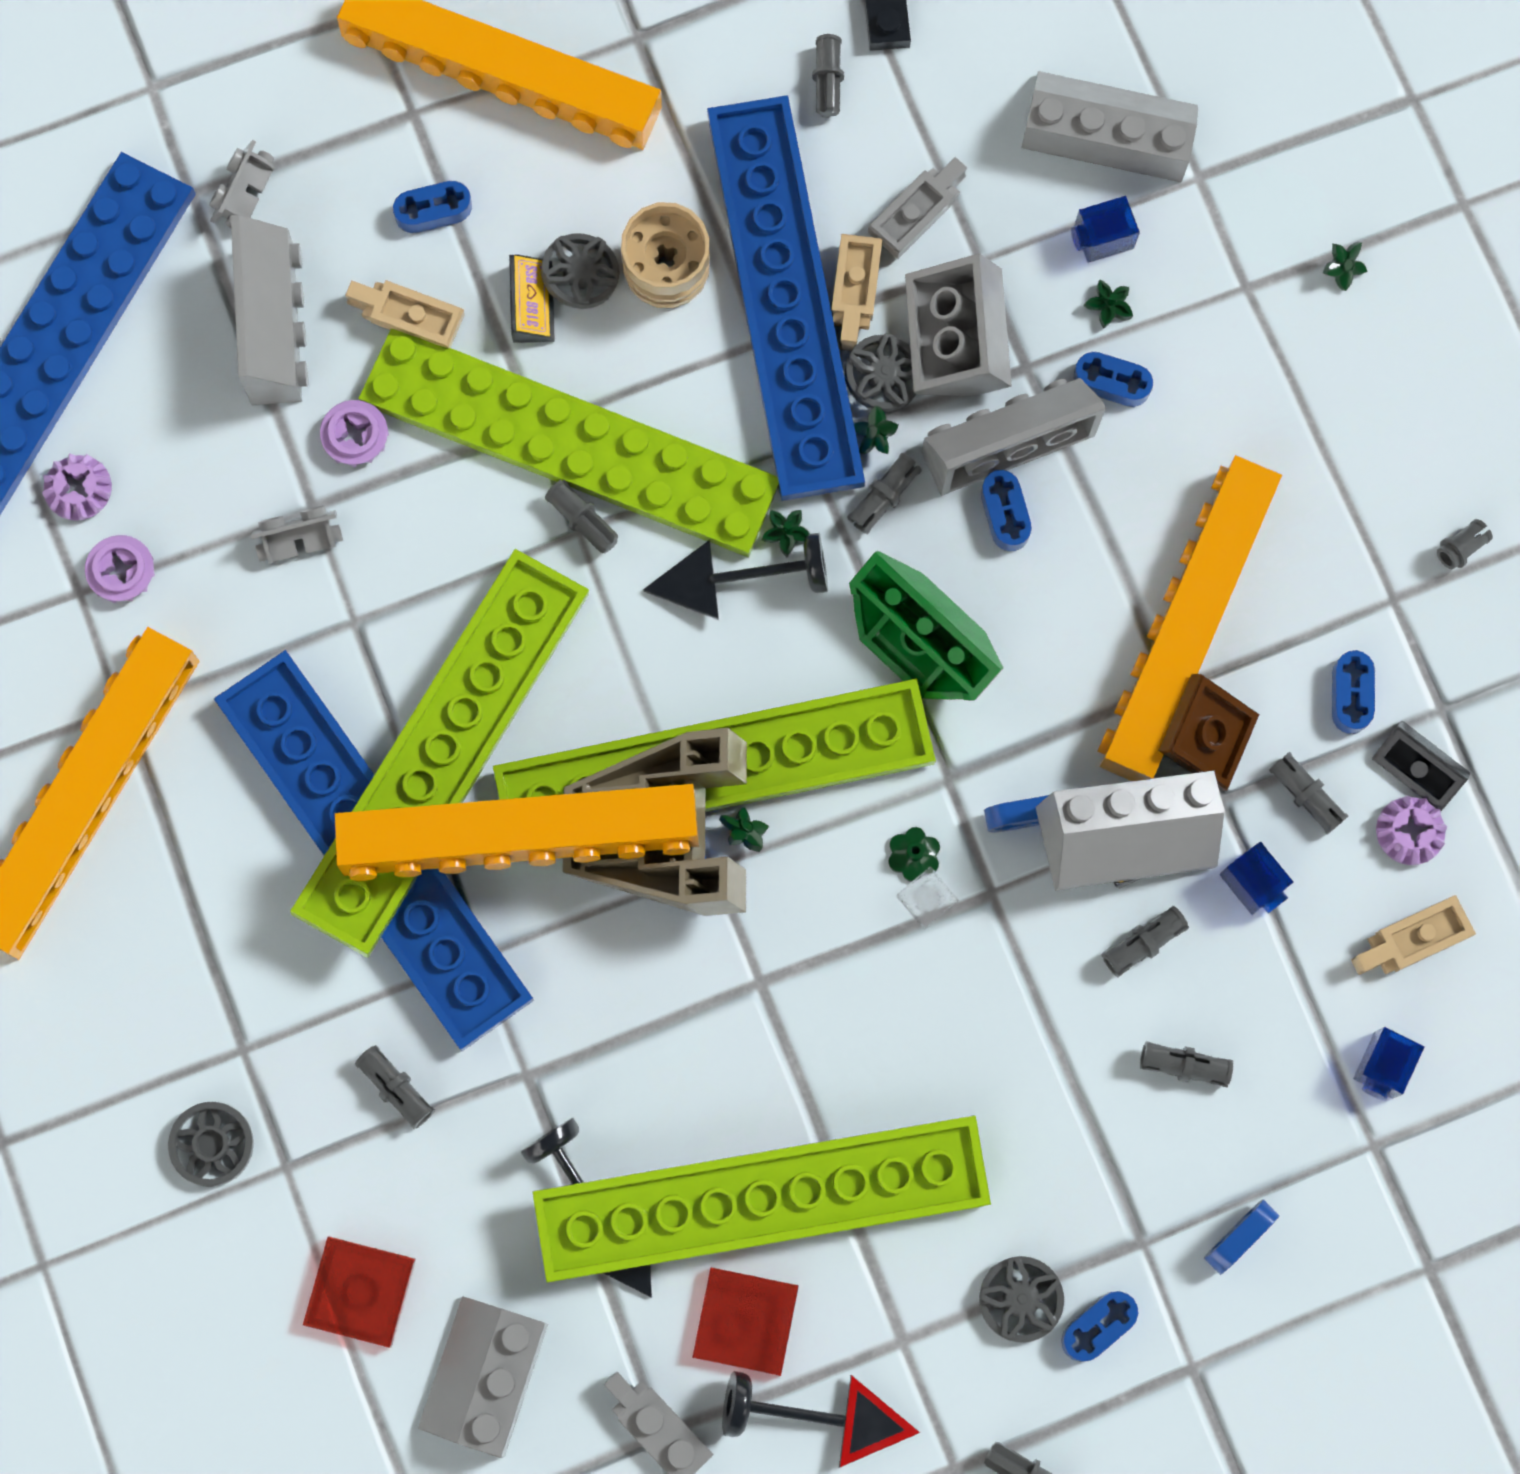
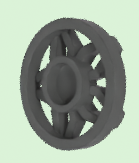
M581 233L558 237L546 250L541 264V276L548 292L560 303L578 309L593 308L607 301L615 291L620 275L618 260L606 242L600 237ZM575 244H585L581 253H579L578 247ZM563 246L572 253L570 257L564 253ZM593 248L597 249L598 253L595 257L591 258L587 255ZM556 252L561 263L549 269V260ZM603 255L607 259L610 268L605 264H599ZM560 271L563 272V277L553 276ZM601 272L610 278L599 277L597 273ZM593 284L597 287L608 286L603 293L591 298ZM556 285H570L574 297L565 294ZM586 288L585 298L583 299L580 289Z
M891 334L870 336L856 344L846 360L844 376L850 393L860 404L871 410L875 406H879L883 412H892L904 408L915 398L917 394L914 393V389L912 388L911 392L907 395L906 386L903 382L913 378L912 370L902 372L900 368L901 366L912 367L910 345ZM879 344L875 355L870 351L863 350L866 347ZM885 345L890 346V357L884 356L883 349ZM898 350L904 353L907 357L902 358L898 361L895 360L898 355ZM857 357L869 360V366L865 365ZM853 366L860 373L866 374L859 386H857L854 380ZM868 382L873 389L863 393L862 391ZM896 386L899 390L901 398L891 389H893ZM883 391L884 395L891 402H879L871 399V397Z
M203 1102L184 1111L173 1124L168 1139L169 1157L176 1171L186 1180L206 1187L224 1185L237 1178L249 1164L254 1148L253 1133L246 1118L235 1108L220 1102ZM208 1110L211 1111L215 1121L214 1126L205 1125ZM218 1110L231 1114L238 1122L226 1124L220 1129L222 1120ZM200 1112L197 1122L198 1131L193 1128L181 1130L183 1125L192 1116ZM243 1129V1132L234 1140H229L227 1134L231 1130ZM194 1136L192 1145H186L179 1141L178 1137ZM245 1139L244 1153L239 1161L236 1152L229 1148L239 1145ZM177 1147L186 1152H194L189 1158L187 1170L179 1159ZM226 1155L230 1156L235 1166L233 1170L222 1164L221 1159ZM199 1159L205 1161V1166L194 1176L197 1161ZM213 1162L216 1169L226 1174L219 1178L203 1179L211 1170Z
M1017 1256L999 1262L986 1274L979 1292V1305L985 1322L997 1335L1013 1342H1031L1047 1335L1059 1322L1064 1308V1292L1059 1278L1049 1266L1035 1258ZM1014 1264H1016L1022 1275L1021 1281L1014 1282L1012 1279ZM1023 1264L1034 1266L1045 1275L1034 1277L1029 1283V1274ZM1006 1267L1005 1281L1008 1287L1002 1284L989 1287L995 1275ZM1050 1280L1052 1284L1044 1293L1039 1294L1036 1285ZM999 1291L1004 1293L1003 1302L987 1297L988 1293ZM1055 1291L1056 1306L1052 1314L1048 1306L1041 1303L1040 1300L1047 1299ZM988 1305L997 1309H1006L1002 1314L1001 1327L992 1318ZM1037 1309L1043 1311L1049 1320L1048 1323L1035 1318L1034 1313ZM1009 1316L1018 1317V1323L1011 1332H1008ZM1025 1317L1028 1318L1030 1324L1041 1328V1330L1033 1334L1017 1335L1025 1325Z

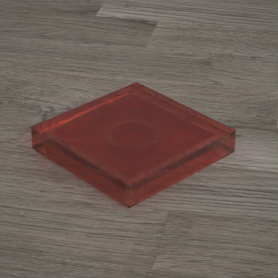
M328 1236L303 1325L392 1348L416 1259Z
M710 1267L692 1358L781 1376L799 1285Z

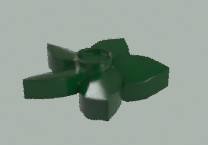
M1362 242L1351 244L1347 250L1339 244L1332 243L1333 260L1326 264L1323 274L1335 277L1336 284L1343 291H1347L1352 284L1353 275L1368 272L1365 264L1356 260L1360 253Z
M1099 280L1097 284L1099 297L1090 298L1083 306L1094 311L1101 310L1099 321L1103 328H1106L1113 321L1114 317L1121 320L1132 319L1131 307L1124 302L1128 296L1129 287H1117L1112 293L1110 286L1104 281Z
M875 406L871 410L868 422L862 421L854 424L856 432L866 436L860 444L859 453L861 455L869 453L874 447L879 452L888 454L889 443L887 439L894 435L898 429L899 424L886 420V415L879 406Z
M770 510L769 519L774 528L767 530L761 541L768 543L780 541V550L788 558L793 551L795 543L803 544L805 537L810 534L806 528L800 526L802 510L792 511L787 519L781 513Z
M745 807L739 810L736 819L727 815L720 816L719 821L732 831L728 837L729 845H739L743 842L744 846L749 850L761 851L763 848L762 836L769 828L767 824L758 820L750 821V816Z

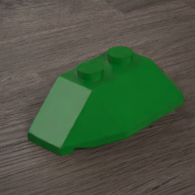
M876 551L849 582L850 592L853 595L859 640L902 681L917 679L921 699H963L974 701L1004 669L986 632L923 573L880 551Z

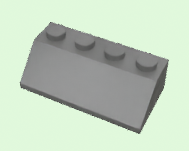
M1038 71L1021 148L1182 182L1190 162L1197 128L1198 105Z
M231 215L238 377L251 405L302 402V387H308L309 379L306 361L300 362L299 347H306L304 322H298L297 308H304L302 282H296L295 269L302 268L300 243H293L288 228L242 215Z
M1081 378L1067 382L1066 379H1060L1047 385L1043 389L1044 392L1029 397L1028 394H1021L1008 400L1005 403V407L990 412L989 409H982L966 418L967 422L951 427L950 424H943L928 432V437L924 438L921 452L938 491L943 496L984 480L993 471H1007L1095 437L1106 410L1103 401Z
M1214 771L1054 791L1036 806L1055 891L1213 869L1218 866L1225 812Z

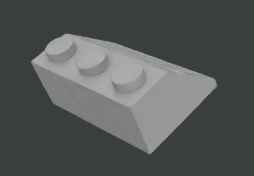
M978 253L905 274L914 393L921 395L977 396L1012 387L1002 268Z
M462 1296L418 1429L499 1458L505 1457L548 1324Z

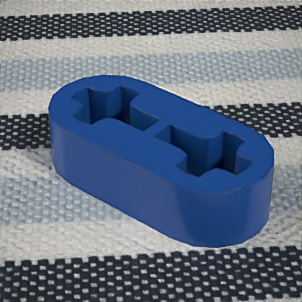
M445 181L401 193L393 204V213L398 226L403 231L409 233H419L462 222L470 215L472 210L470 192L464 184L458 181ZM455 195L456 199L460 200L458 201V208L450 209L449 204H446L448 203V196ZM415 205L416 209L419 210L418 218L410 219L409 215L406 214L408 211L407 206Z
M1100 352L1084 354L1080 357L1074 369V380L1081 378L1099 398L1125 406L1135 407L1147 401L1153 388V378L1147 368ZM1091 365L1099 367L1098 374L1101 376H1097L1095 381L1087 379L1088 372L1085 370H1089ZM1131 377L1139 380L1138 386L1140 388L1137 389L1135 394L1128 392V385L1126 384L1129 383Z
M1006 470L993 471L984 479L981 489V500L992 538L999 548L1005 551H1017L1026 545L1032 531L1031 520L1017 477ZM1000 482L1003 488L1011 489L1006 496L1007 506H1002L998 494L990 493L993 491L995 483ZM1010 515L1014 527L1022 528L1018 533L1017 539H1012L1009 533L1002 534L1001 532L1005 529V516Z
M1358 650L1344 653L1334 664L1332 670L1333 722L1342 732L1355 734L1364 730L1371 723L1375 713L1374 662L1370 656ZM1351 662H1355L1356 669L1363 670L1364 673L1356 679L1355 687H1351V674L1343 671ZM1351 697H1355L1356 711L1363 712V715L1356 720V723L1351 722L1350 715L1343 714V710H1346L1351 704Z
M1049 795L1001 803L984 809L988 832H1004L1040 825L1036 806Z
M1264 1199L1260 1200L1206 1254L1204 1259L1220 1275L1223 1274L1274 1224L1280 1215Z
M1121 1291L1109 1292L1099 1298L1063 1331L1061 1343L1065 1354L1078 1362L1091 1361L1102 1354L1136 1323L1139 1313L1134 1298ZM1110 1300L1115 1304L1124 1302L1127 1309H1125L1123 1314L1127 1320L1123 1324L1119 1320H1114L1104 1327L1100 1321L1110 1312L1107 1303ZM1095 1326L1099 1333L1089 1342L1093 1349L1089 1353L1084 1349L1075 1351L1072 1347L1076 1341L1073 1332L1077 1329L1079 1332L1085 1333Z

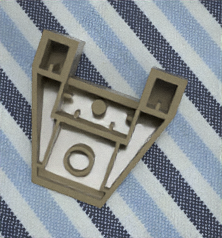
M729 728L686 732L564 787V794L693 784L696 799L699 847H690V852L682 855H665L663 850L645 851V856L635 859L619 858L618 853L600 855V860L587 863L575 862L573 857L563 858L562 872L703 916L746 913V869L729 857L705 859L706 788L747 784V742Z

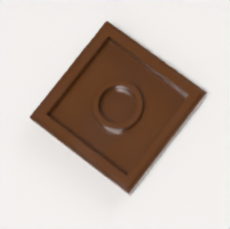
M1191 674L1159 751L1191 773L1214 771L1219 790L1228 791L1260 714L1204 675Z

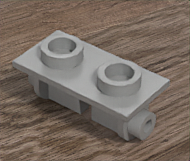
M252 140L244 150L237 148L231 157L226 170L230 171L232 175L227 186L220 183L211 199L209 206L215 208L210 222L214 223L220 216L227 218L225 224L231 228V215H242L251 218L259 198L246 192V189L250 187L262 193L275 168L272 164L274 157L271 154L261 150L258 154L252 152L256 141Z
M318 506L301 511L302 519L285 523L283 516L258 522L260 529L254 530L251 538L261 537L262 544L255 545L259 561L268 560L269 564L298 556L295 540L301 538L303 539L306 554L336 547V542L343 541L339 524L334 526L330 524V519H334L337 516L336 510L326 512L325 506Z

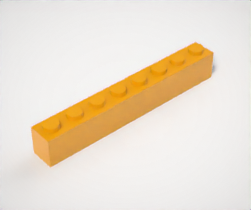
M345 0L337 16L341 36L355 47L366 48L368 46L381 51L384 56L395 62H403L405 60L419 65L423 71L430 75L439 77L443 74L456 79L467 89L473 91L483 89L491 92L507 104L517 105L520 103L533 108L537 114L544 118L555 119L557 117L568 121L581 132L588 134L597 132L608 136L612 142L621 147L631 148L634 146L644 150L662 109L661 89L423 0Z
M1237 455L1234 456L1228 468L1220 466L1211 486V489L1218 491L1213 504L1204 503L1195 523V526L1202 528L1196 542L1189 539L1180 557L1179 563L1186 565L1180 579L1172 577L1163 597L1164 601L1170 603L1164 617L1156 614L1147 634V638L1154 640L1148 655L1143 652L1139 653L1130 675L1137 678L1132 692L1124 690L1115 708L1114 714L1121 716L1115 731L1107 728L1097 752L1104 754L1099 766L1100 768L1130 781L1154 778L1164 755L1159 751L1191 674L1199 673L1282 477L1281 474Z
M148 626L142 636L137 635L131 641L126 651V658L128 659L119 673L114 672L107 680L103 690L105 697L97 710L92 709L85 716L80 729L83 733L75 746H69L62 754L58 762V769H60L51 784L47 783L40 790L35 800L36 810L28 822L24 821L18 826L12 837V844L14 846L5 860L0 859V950L17 960H20L200 662L192 650Z
M693 784L335 813L337 866L344 876H350V879L354 881L373 880L377 878V873L394 872V875L397 877H415L422 874L421 870L439 868L441 873L454 874L466 871V866L484 865V868L488 870H502L511 867V862L529 861L531 866H548L555 864L557 858L573 857L575 862L587 863L600 860V855L617 853L619 858L635 859L645 856V851L663 850L665 855H682L690 852V847H699L696 799Z

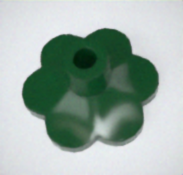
M918 827L910 828L905 835L897 834L891 838L889 847L892 853L888 859V864L892 871L902 873L903 877L909 882H917L922 878L923 874L932 875L937 871L939 861L936 856L940 851V844L936 838L926 837L925 832ZM917 849L919 853L913 854L911 850Z

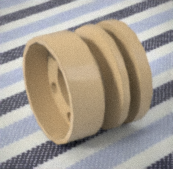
M657 202L643 207L629 219L622 233L621 243L623 273L629 289L641 301L656 308H675L692 301L702 292L709 277V236L703 221L691 209L677 203ZM665 257L667 261L673 260L674 265L668 267L665 263L659 264V259Z

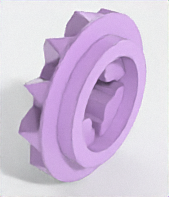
M349 400L334 406L325 415L320 427V439L325 452L337 463L349 464L354 468L358 464L365 462L372 463L373 459L380 452L384 451L387 436H389L383 414L372 404L360 400ZM346 421H349L351 426L354 425L357 430L366 429L361 433L363 446L360 447L352 439L343 440L348 436Z
M69 453L67 458L61 461H53V466L48 474L43 475L44 490L42 494L50 509L62 518L68 520L88 519L99 513L109 501L112 491L110 475L102 463L88 454L82 456ZM68 475L78 481L86 478L82 483L85 488L84 491L88 495L86 498L76 491H72L69 494L66 493L70 489L66 478Z
M126 535L111 536L97 543L88 554L85 563L86 580L98 597L100 596L113 603L125 600L132 602L134 597L142 592H147L148 584L152 577L155 576L154 559L148 548L136 538ZM115 555L122 560L125 566L132 564V568L126 570V583L119 580L116 575H110L109 573L115 570Z
M1408 795L1390 802L1382 810L1377 820L1376 834L1381 848L1390 858L1406 865H1419L1433 859L1445 845L1444 840L1447 826L1443 822L1440 809L1434 808L1428 803L1426 798L1419 799ZM1410 814L1416 826L1428 828L1417 835L1415 843L1411 840L1410 834L1402 833V831L1395 832V830H1399L1408 824Z

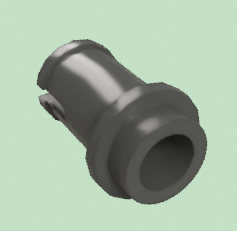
M1474 519L1453 538H1444L1440 542V548L1437 549L1439 560L1449 569L1464 567L1469 556L1493 539L1491 530H1487L1482 535H1476L1487 525L1479 519Z

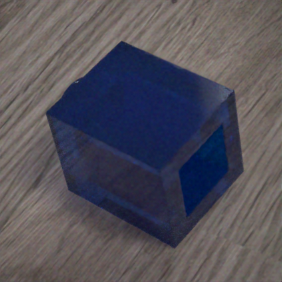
M1126 196L1079 209L1075 224L1071 227L1073 243L1078 251L1083 250L1087 263L1134 249L1140 234Z
M1261 841L1219 874L1251 915H1254L1261 908H1264L1268 914L1289 898L1284 891L1294 883Z
M1382 1027L1374 1032L1353 1079L1364 1084L1362 1090L1377 1099L1386 1101L1388 1097L1394 1099L1404 1094L1425 1046L1386 1027Z

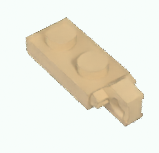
M841 234L831 310L834 326L842 327L839 350L852 351L857 344L859 329L869 330L874 312L882 247L881 238Z
M351 280L345 294L347 304L363 310L362 317L371 321V323L389 330L392 328L448 349L451 348L465 315L464 310L460 307L387 280L384 283L375 282L373 288Z
M1454 895L1376 932V935L1367 939L1372 949L1357 955L1351 961L1358 975L1380 965L1386 975L1411 966L1476 935L1457 896Z

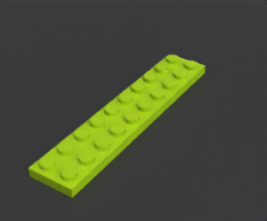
M392 328L358 398L360 401L372 404L381 413L553 481L565 480L573 489L702 540H710V543L748 558L779 488L778 477L460 351L442 347Z
M514 549L352 812L463 803L589 596V589L521 551ZM335 838L293 905L290 913L297 919L369 958L418 876L397 877L394 875V872L377 873V878L373 880H351L350 876H344L337 866Z
M917 679L494 765L493 770L499 800L563 795L564 787L681 734L692 731L729 728L747 742V784L706 788V812L931 766L935 765L936 759Z
M975 1115L532 1191L546 1283L991 1205Z

